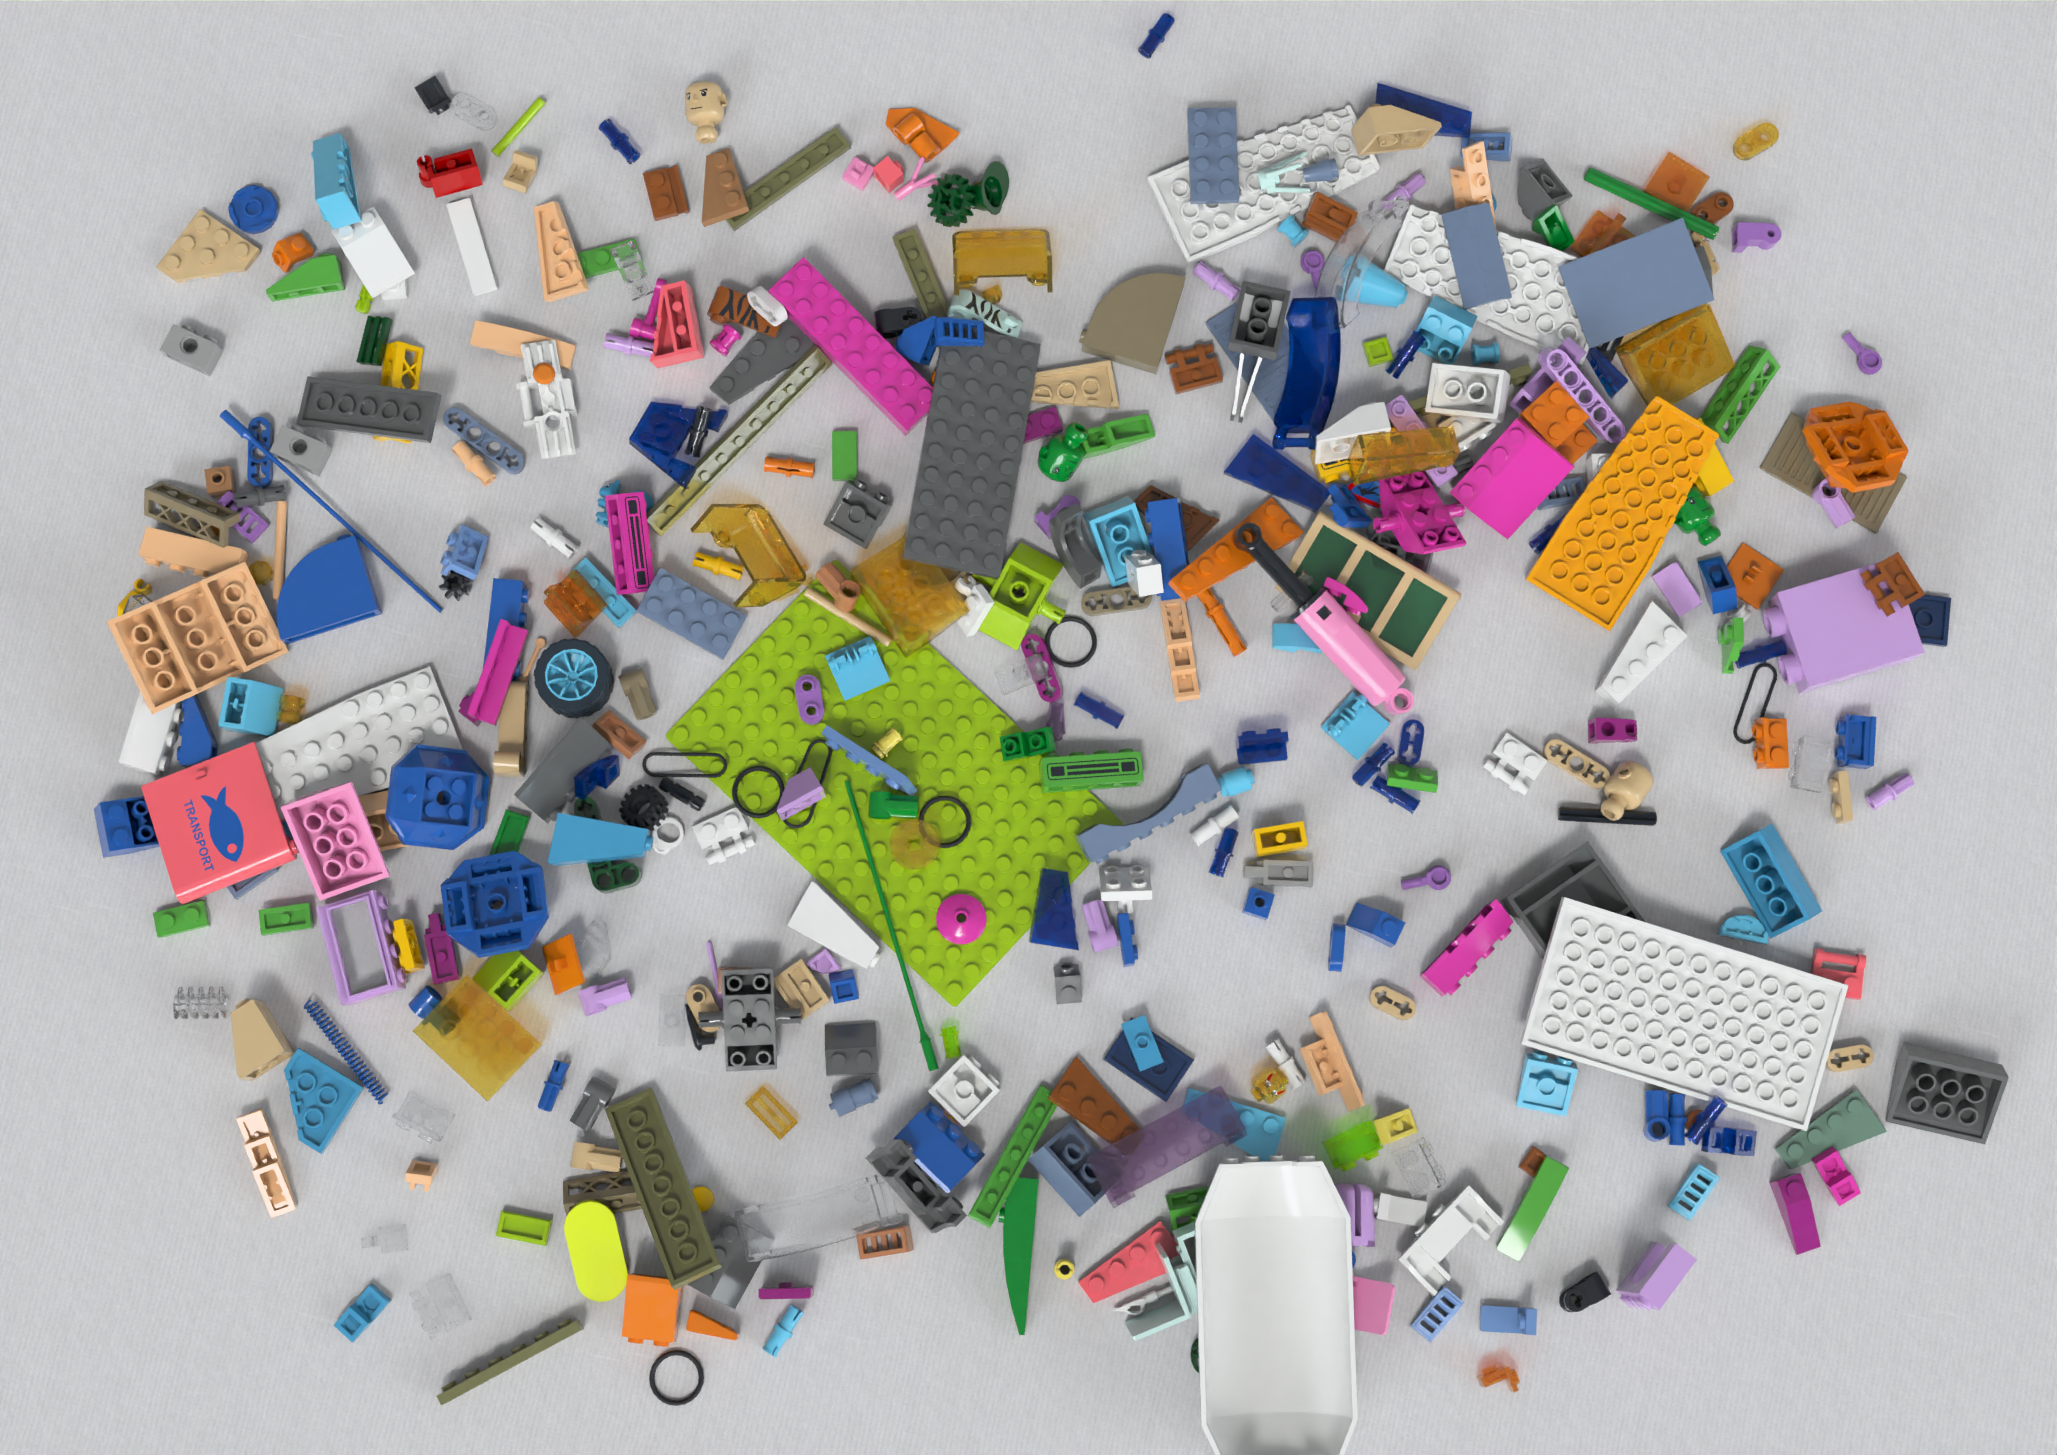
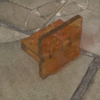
M1596 211L1572 244L1571 250L1584 257L1635 237V235L1622 227L1627 218L1620 213L1613 220L1602 212Z
M576 569L572 570L562 582L550 585L543 592L547 596L544 604L575 638L579 637L607 607V603Z

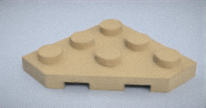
M200 209L156 268L177 283L188 282L190 279L211 278L235 271L237 273L245 272L253 264L261 251Z

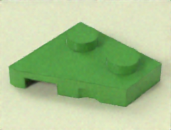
M1732 618L1718 631V643L1722 645V674H1732L1734 672L1733 661L1738 660L1740 650L1744 644L1743 618Z

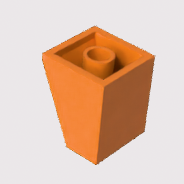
M636 1273L628 1274L622 1337H628V1342L643 1344L644 1339L654 1340L653 1345L669 1347V1342H676L683 1286L674 1290L668 1277Z

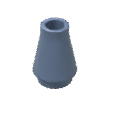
M1327 157L1302 169L1305 183L1334 181V178L1339 177L1335 158L1329 159Z

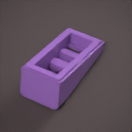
M227 491L217 504L228 508L233 502L236 503V501H233V493ZM234 504L230 507L234 511L239 509ZM248 506L241 507L243 510L240 512V522L248 514L251 517L241 527L239 526L240 522L233 525V527L253 544L269 525ZM257 521L258 525L248 534L246 532L248 528Z

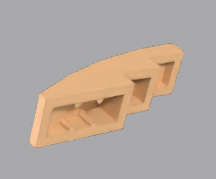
M475 320L470 340L471 346L495 350L498 354L519 357L522 360L521 344L555 340L560 368L570 370L576 349L575 345L557 339Z
M1181 598L1160 601L1175 702L1200 699L1192 637L1185 602Z
M260 1108L238 1116L236 1120L246 1142L244 1146L254 1168L252 1172L271 1218L296 1209L288 1178L263 1109Z

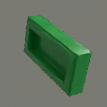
M506 809L489 855L510 851L519 852L531 818Z

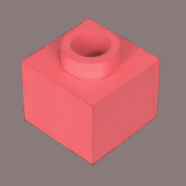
M887 156L873 167L874 177L888 193H891L904 182V169L897 160L892 161Z

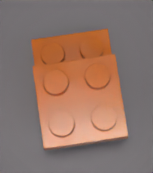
M1557 381L1519 414L1529 426L1572 464L1598 442L1583 425L1589 416Z

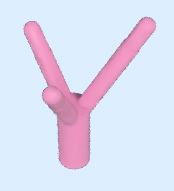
M920 157L910 182L894 192L899 201L918 188L938 185L937 180L930 181L936 177L935 173L916 181L925 160L924 157Z

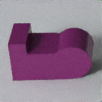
M1594 718L1588 721V743H1628L1637 741L1636 720Z

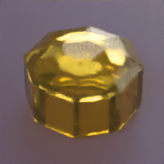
M257 560L249 566V571L256 585L265 586L273 580L274 570L269 563Z

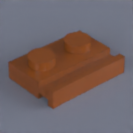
M677 165L667 169L662 168L643 173L655 221L679 216L678 214L689 213Z
M1315 192L1312 195L1305 213L1306 217L1301 225L1343 246L1347 244L1348 235L1351 233L1358 212L1319 192Z

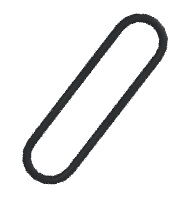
M1763 663L1756 666L1749 682L1733 730L1735 739L1742 744H1750L1755 741L1753 737L1747 741L1740 739L1737 735V728L1755 676L1761 667L1770 668L1774 676L1760 718L1764 717L1777 680L1776 669L1770 664Z
M651 752L644 757L642 766L645 773L652 777L717 778L725 773L727 761L724 756L718 753ZM651 756L719 757L723 761L724 766L718 774L651 773L646 768V761Z

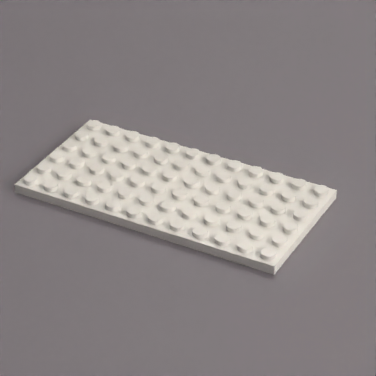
M1562 897L1519 1044L1807 1131L1849 985Z

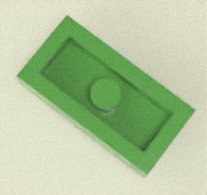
M1388 764L1386 771L1387 786L1437 792V771L1429 768L1407 767L1403 764Z
M205 901L153 913L158 938L210 926Z
M311 903L258 910L260 930L263 936L314 929Z

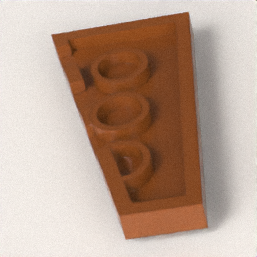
M1076 1056L1047 1099L1130 1158L1144 1139L1145 1134Z

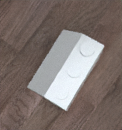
M140 692L119 763L133 770L162 777L163 771H166L169 766L170 758L168 754L170 747H173L176 743L177 733L175 731L177 724L182 721L184 716L182 704L178 702L151 714Z

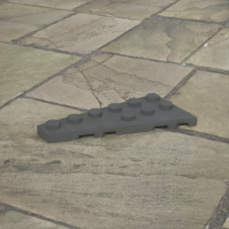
M787 318L786 321L781 323L776 338L757 332L709 388L714 394L730 405L765 381H770L780 372L793 367L815 344Z

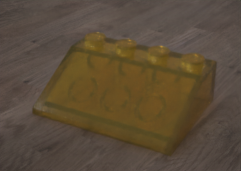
M1707 303L1660 321L1615 348L1623 369L1647 406L1656 396L1674 405L1730 372L1735 367L1712 308Z
M904 536L852 568L850 578L860 586L861 594L906 658L969 613V609L938 566L902 559L905 542Z
M466 975L413 1030L422 1041L487 1102L543 1046L469 975Z

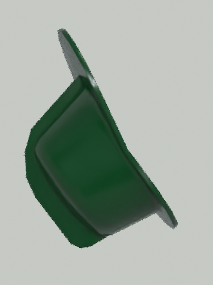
M994 161L989 164L984 176L972 183L975 187L971 192L977 194V197L973 199V203L977 204V207H972V209L989 211L991 214L997 215L1002 209L1009 190V176L1005 166L1001 162Z

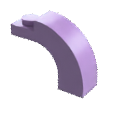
M1569 337L1558 347V349L1563 350L1576 366L1587 353ZM1555 353L1549 359L1551 365L1556 361ZM1541 368L1519 391L1509 405L1520 414L1547 390L1554 381ZM1570 371L1565 374L1564 380L1570 374Z

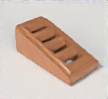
M910 1225L856 1234L860 1260L914 1250ZM899 1232H900V1234H901V1240H902V1246H903V1247H900V1244H899V1237H898V1233H899ZM887 1234H891L893 1244L892 1249L889 1248ZM877 1236L881 1237L883 1249L879 1251ZM868 1237L871 1238L873 1252L868 1251L866 1239Z

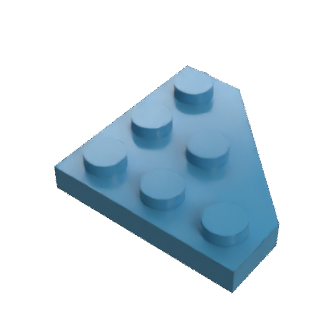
M297 1048L284 1069L290 1091L289 1096L293 1115H295L298 1128L297 1134L299 1141L323 1154L364 1087L301 1048Z

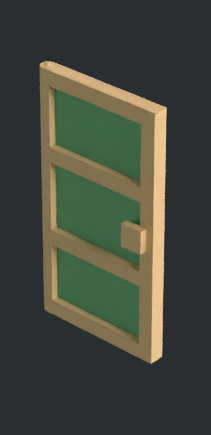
M1321 511L1316 515L1315 521L1288 565L1312 593L1322 586L1328 590L1324 586L1327 576L1341 582L1354 591L1368 607L1367 613L1361 612L1360 616L1346 611L1348 606L1343 604L1347 596L1346 594L1342 593L1341 597L1332 594L1331 596L1384 653L1415 671L1462 595L1352 529L1339 526L1333 518ZM1276 585L1275 589L1286 594L1278 585Z

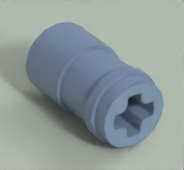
M863 1079L862 1082L830 1093L833 1103L829 1104L831 1110L836 1109L838 1116L841 1117L857 1110L856 1108L874 1103L879 1098L871 1079Z

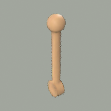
M543 638L536 640L534 653L523 676L518 681L528 682L527 677L539 651L546 645Z

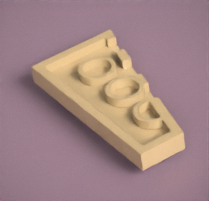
M1107 360L1036 372L1031 403L1119 409L1111 361Z

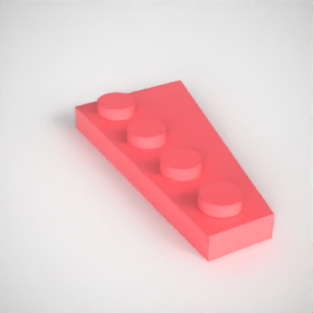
M1159 1221L1078 1283L1093 1303L1165 1274L1166 1272L1155 1244H1161L1169 1260L1179 1255L1176 1249L1178 1244L1162 1222Z

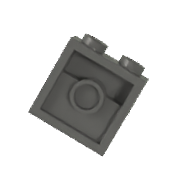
M855 479L854 482L849 480L844 484L823 525L866 549L876 531L884 522L893 504L888 502L889 497L879 491H876L874 494L867 490L868 485L859 479Z

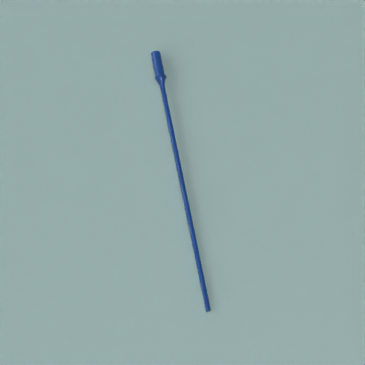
M227 410L220 414V418L233 428L241 438L251 441L439 613L442 612L443 609L262 446L252 436L249 428L247 429Z

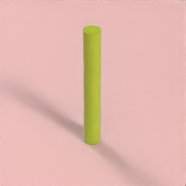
M538 97L495 145L491 152L499 157L546 103Z

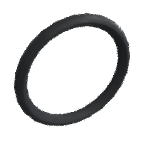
M1073 616L1063 617L1060 624L1054 622L1045 635V643L1051 659L1058 665L1068 668L1079 667L1087 663L1094 655L1097 647L1096 634L1091 625L1085 620ZM1069 621L1085 626L1092 639V646L1088 655L1084 659L1073 663L1058 659L1050 647V637L1053 630L1058 625Z
M753 766L743 770L737 776L732 787V797L741 813L752 818H764L777 811L785 787L781 777L771 768ZM754 771L769 773L777 780L780 788L778 802L772 809L763 813H753L746 810L740 804L737 796V788L742 778Z
M938 796L932 798L922 807L918 819L919 830L924 839L931 845L939 848H951L963 842L971 828V815L966 805L959 799L952 796ZM939 801H951L961 807L966 817V827L963 834L950 843H941L933 840L928 836L924 828L923 820L927 809Z
M682 1350L668 1351L657 1358L652 1365L649 1376L650 1387L654 1395L663 1403L673 1406L685 1405L696 1398L702 1389L704 1382L702 1366L696 1357ZM677 1355L688 1358L694 1363L698 1371L699 1378L696 1389L689 1397L682 1400L665 1398L655 1385L657 1367L664 1359L670 1356Z

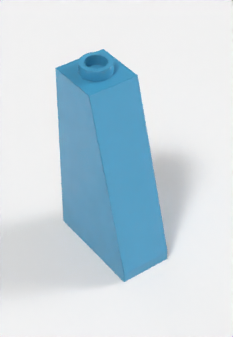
M558 813L548 863L552 866L646 857V852L652 849L653 836H650V831L645 828Z

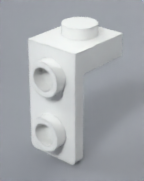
M1384 1193L1376 1194L1374 1199L1375 1219L1419 1227L1425 1222L1427 1202L1391 1196Z

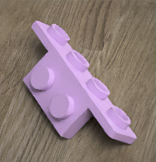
M1403 395L1398 396L1385 405L1389 421L1436 487H1440L1457 475V471L1443 453L1439 442L1430 435L1427 425L1418 418Z

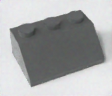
M726 1216L712 1240L722 1268L688 1283V1285L710 1298L735 1309L773 1240L734 1218Z

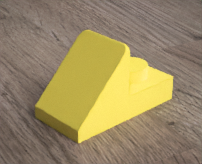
M1410 1108L1373 1121L1382 1145L1418 1132Z

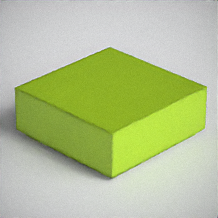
M1387 336L1362 344L1369 368L1393 361Z

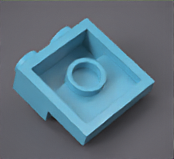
M1533 1050L1532 1054L1526 1053L1520 1075L1521 1082L1515 1102L1516 1106L1566 1117L1578 1072L1576 1063L1572 1062V1059L1558 1056L1557 1059L1547 1057L1548 1054L1540 1050Z

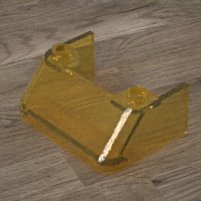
M1047 230L959 231L952 235L954 295H959V287H973V284L978 282V278L1024 276L1034 286H1043L1047 283V292L1052 293V252L1050 235Z
M711 504L690 529L692 533H711L714 542L718 546L734 548L753 582L733 603L736 608L766 606L798 588L806 580L805 571L770 512L759 504Z

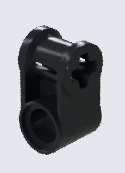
M914 307L881 309L874 313L876 331L884 339L897 337L903 333L904 329L922 321L920 312ZM910 317L913 318L912 324H908V318Z
M1596 1271L1563 1291L1559 1297V1304L1566 1312H1579L1605 1299L1611 1293L1599 1272ZM1571 1296L1577 1297L1575 1305L1569 1304Z

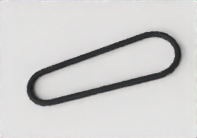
M817 739L810 743L796 775L801 773L813 745L816 743L825 744L826 740ZM828 745L826 746L829 752L819 781L821 786L832 756V748ZM816 803L812 804L809 816L802 824H791L787 819L783 820V822L791 828L806 826L812 819Z

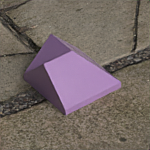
M811 767L788 779L777 807V812L782 821L826 797Z

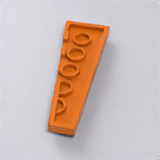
M1271 497L1172 578L1168 584L1186 602L1211 588L1214 584L1222 582L1230 575L1254 563V558L1249 553L1247 554L1245 551L1236 548L1232 539L1234 532L1245 523H1254L1259 526L1264 538L1263 540L1273 551L1279 550L1299 539L1304 532ZM1243 531L1242 538L1244 541L1251 543L1252 535L1247 531Z

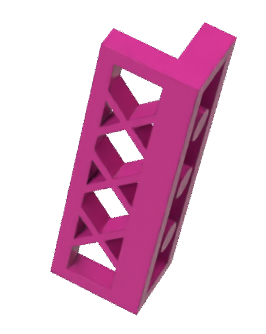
M500 619L467 713L472 719L494 726L497 725L529 634L528 630L513 626L508 621Z

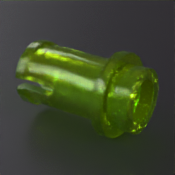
M956 1026L942 1028V1034L939 1035L943 1038L945 1059L962 1056L957 1035L960 1032L956 1030Z

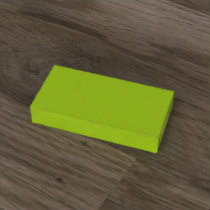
M501 1210L496 1236L547 1246L552 1220Z

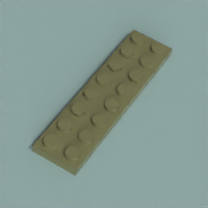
M652 1088L646 1089L606 1108L607 1117L671 1287L674 1290L722 1268L654 1090Z

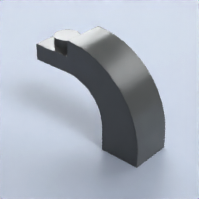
M1076 503L1071 507L1062 508L1055 518L1049 520V530L1053 545L1064 568L1078 588L1081 589L1100 578L1102 565L1084 540L1081 531L1082 509Z

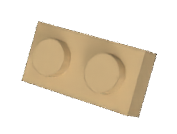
M1838 771L1832 774L1829 779V791L1833 793L1834 798L1831 812L1833 818H1836V824H1845L1853 821L1848 771Z

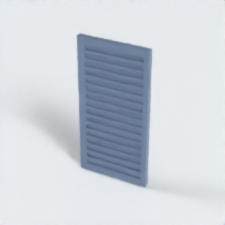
M1237 303L1207 321L1205 325L1238 371L1240 353L1227 350ZM1284 324L1276 360L1262 358L1251 390L1278 430L1334 395ZM1244 354L1241 376L1248 385L1257 356Z

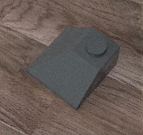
M1544 159L1523 166L1520 169L1518 205L1522 208L1523 215L1532 222L1553 204L1560 207L1573 197Z

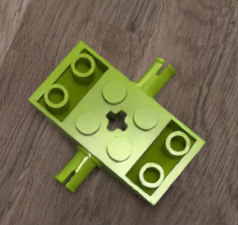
M1020 542L1005 564L1000 578L993 579L973 574L972 577L975 580L991 588L989 595L994 601L978 631L1018 651L1023 638L1026 636L1037 615L1041 614L1060 624L1066 610L1048 602L1047 596L1064 565ZM1022 590L1024 597L1016 598L1013 592L1018 593Z

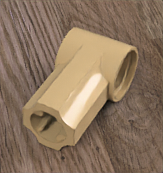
M574 1142L570 1167L620 1172L623 1157L620 1150L597 1147L595 1144Z

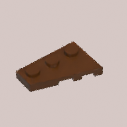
M1150 485L1134 502L1137 509L1145 516V508H1148V502L1176 497ZM1181 502L1187 550L1189 552L1220 520Z

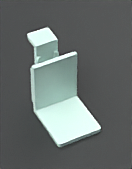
M1194 1222L1172 1231L1178 1244L1176 1249L1179 1254L1173 1257L1172 1260H1169L1160 1243L1155 1244L1176 1300L1125 1321L1134 1341L1192 1318V1313L1197 1314L1196 1272L1183 1241L1195 1236Z

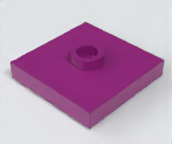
M794 1282L778 1283V1287L759 1289L760 1299H810L813 1296V1287H794Z

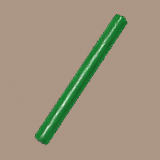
M1589 168L1584 177L1586 182L1672 222L1683 218L1687 229L1714 240L1719 232L1718 226L1596 169Z

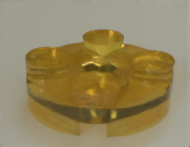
M911 819L902 822L893 830L890 836L892 857L904 868L921 869L927 867L934 862L939 854L940 837L936 829L924 820ZM919 838L920 850H910L911 844L909 840Z

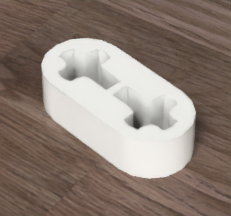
M758 286L748 292L747 297L750 305L771 325L778 326L787 320L788 315L784 306L763 287Z

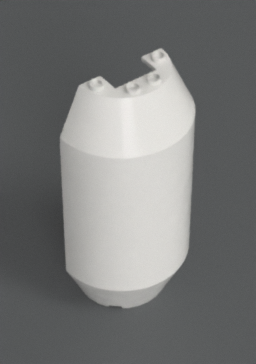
M1285 1155L1269 1156V1161H1259V1156H1244L1243 1162H1238V1158H1222V1163L1217 1167L1195 1219L1201 1426L1215 1455H1344L1357 1423L1351 1218L1323 1161H1315V1156H1299L1300 1160H1285Z

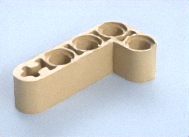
M527 681L511 682L499 716L498 751L494 752L493 759L494 773L498 777H525L528 722Z

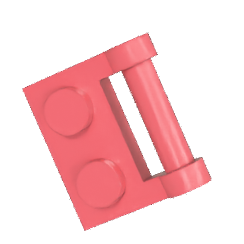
M1814 948L1811 974L1849 985L1845 998L1860 1000L1866 955L1856 954V956L1825 952L1822 948ZM1822 961L1853 965L1854 972L1821 968Z

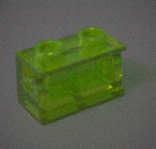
M1371 1120L1322 1141L1334 1170L1341 1168L1343 1172L1357 1166L1355 1161L1363 1157L1365 1161L1379 1156L1378 1150L1383 1149V1146L1379 1145L1380 1140Z

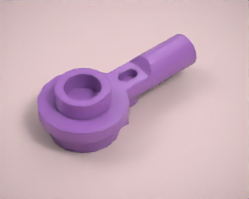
M1309 250L1301 257L1300 264L1304 272L1311 274L1315 292L1319 299L1327 296L1320 273L1325 261L1321 253Z
M1850 332L1842 338L1859 357L1857 366L1861 372L1873 375L1881 369L1882 358L1877 352L1871 349L1865 350Z
M1436 865L1431 867L1425 876L1401 880L1402 890L1426 885L1435 890H1442L1450 884L1451 874L1446 867Z

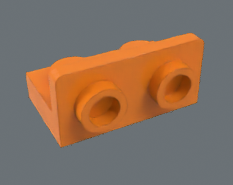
M1761 717L1754 720L1752 735L1755 738L1756 748L1753 752V759L1757 763V769L1789 768L1787 719Z

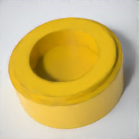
M702 1186L692 1190L700 1211H708L714 1203L712 1191Z

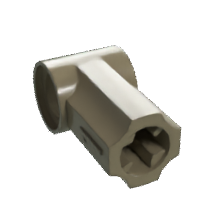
M642 667L618 676L637 721L657 714L655 704L648 690L650 687Z

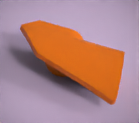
M916 108L888 109L885 125L902 144H908L919 158L924 157V163L934 159L959 135L958 131Z

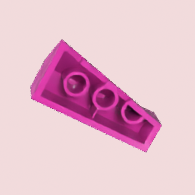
M1494 899L1486 904L1420 975L1441 997L1447 993L1451 996L1461 986L1458 981L1464 975L1469 977L1478 968L1475 963L1481 957L1486 959L1495 949L1492 945L1498 939L1503 941L1512 931L1509 927L1513 921L1500 902Z

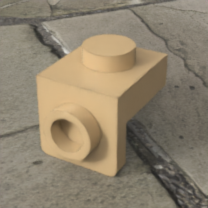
M515 150L512 165L503 178V186L526 194L537 175V157Z

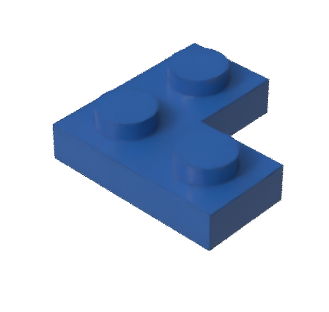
M1333 483L1327 489L1334 503L1329 509L1333 513L1334 521L1343 528H1366L1372 523V520L1346 484Z

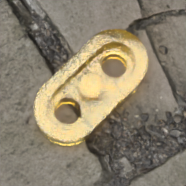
M1762 123L1738 137L1733 144L1734 155L1740 160L1747 161L1761 154L1777 142L1779 138L1778 129L1771 123ZM1761 135H1766L1768 140H1763ZM1741 147H1746L1748 152L1742 151Z

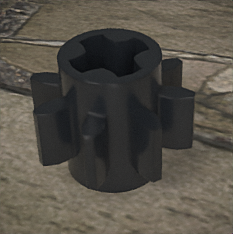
M451 570V574L441 576L444 579V584L439 585V588L447 590L445 593L447 599L454 596L457 601H460V596L463 594L469 595L466 589L467 586L472 584L470 580H463L465 576L458 575L455 571ZM451 583H459L460 586L452 588Z

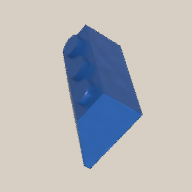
M931 1101L892 1139L907 1141L914 1150L912 1153L917 1157L915 1162L947 1194L985 1156L979 1146L965 1136L956 1124H953L943 1114L942 1110Z

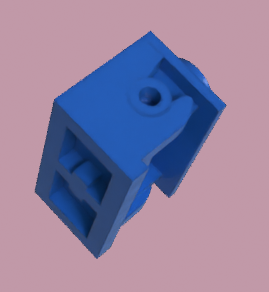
M1849 714L1840 717V720L1836 723V735H1839V741L1834 751L1838 767L1868 769L1874 766L1877 717L1850 715L1849 717Z

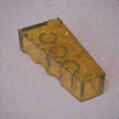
M1453 426L1373 433L1357 436L1347 461L1353 485H1359L1429 469L1448 467L1455 463L1460 450Z

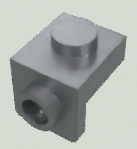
M1062 963L1059 966H1054L1056 1003L1082 1002L1079 965Z

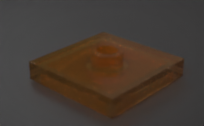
M1668 152L1643 192L1688 212L1710 176Z

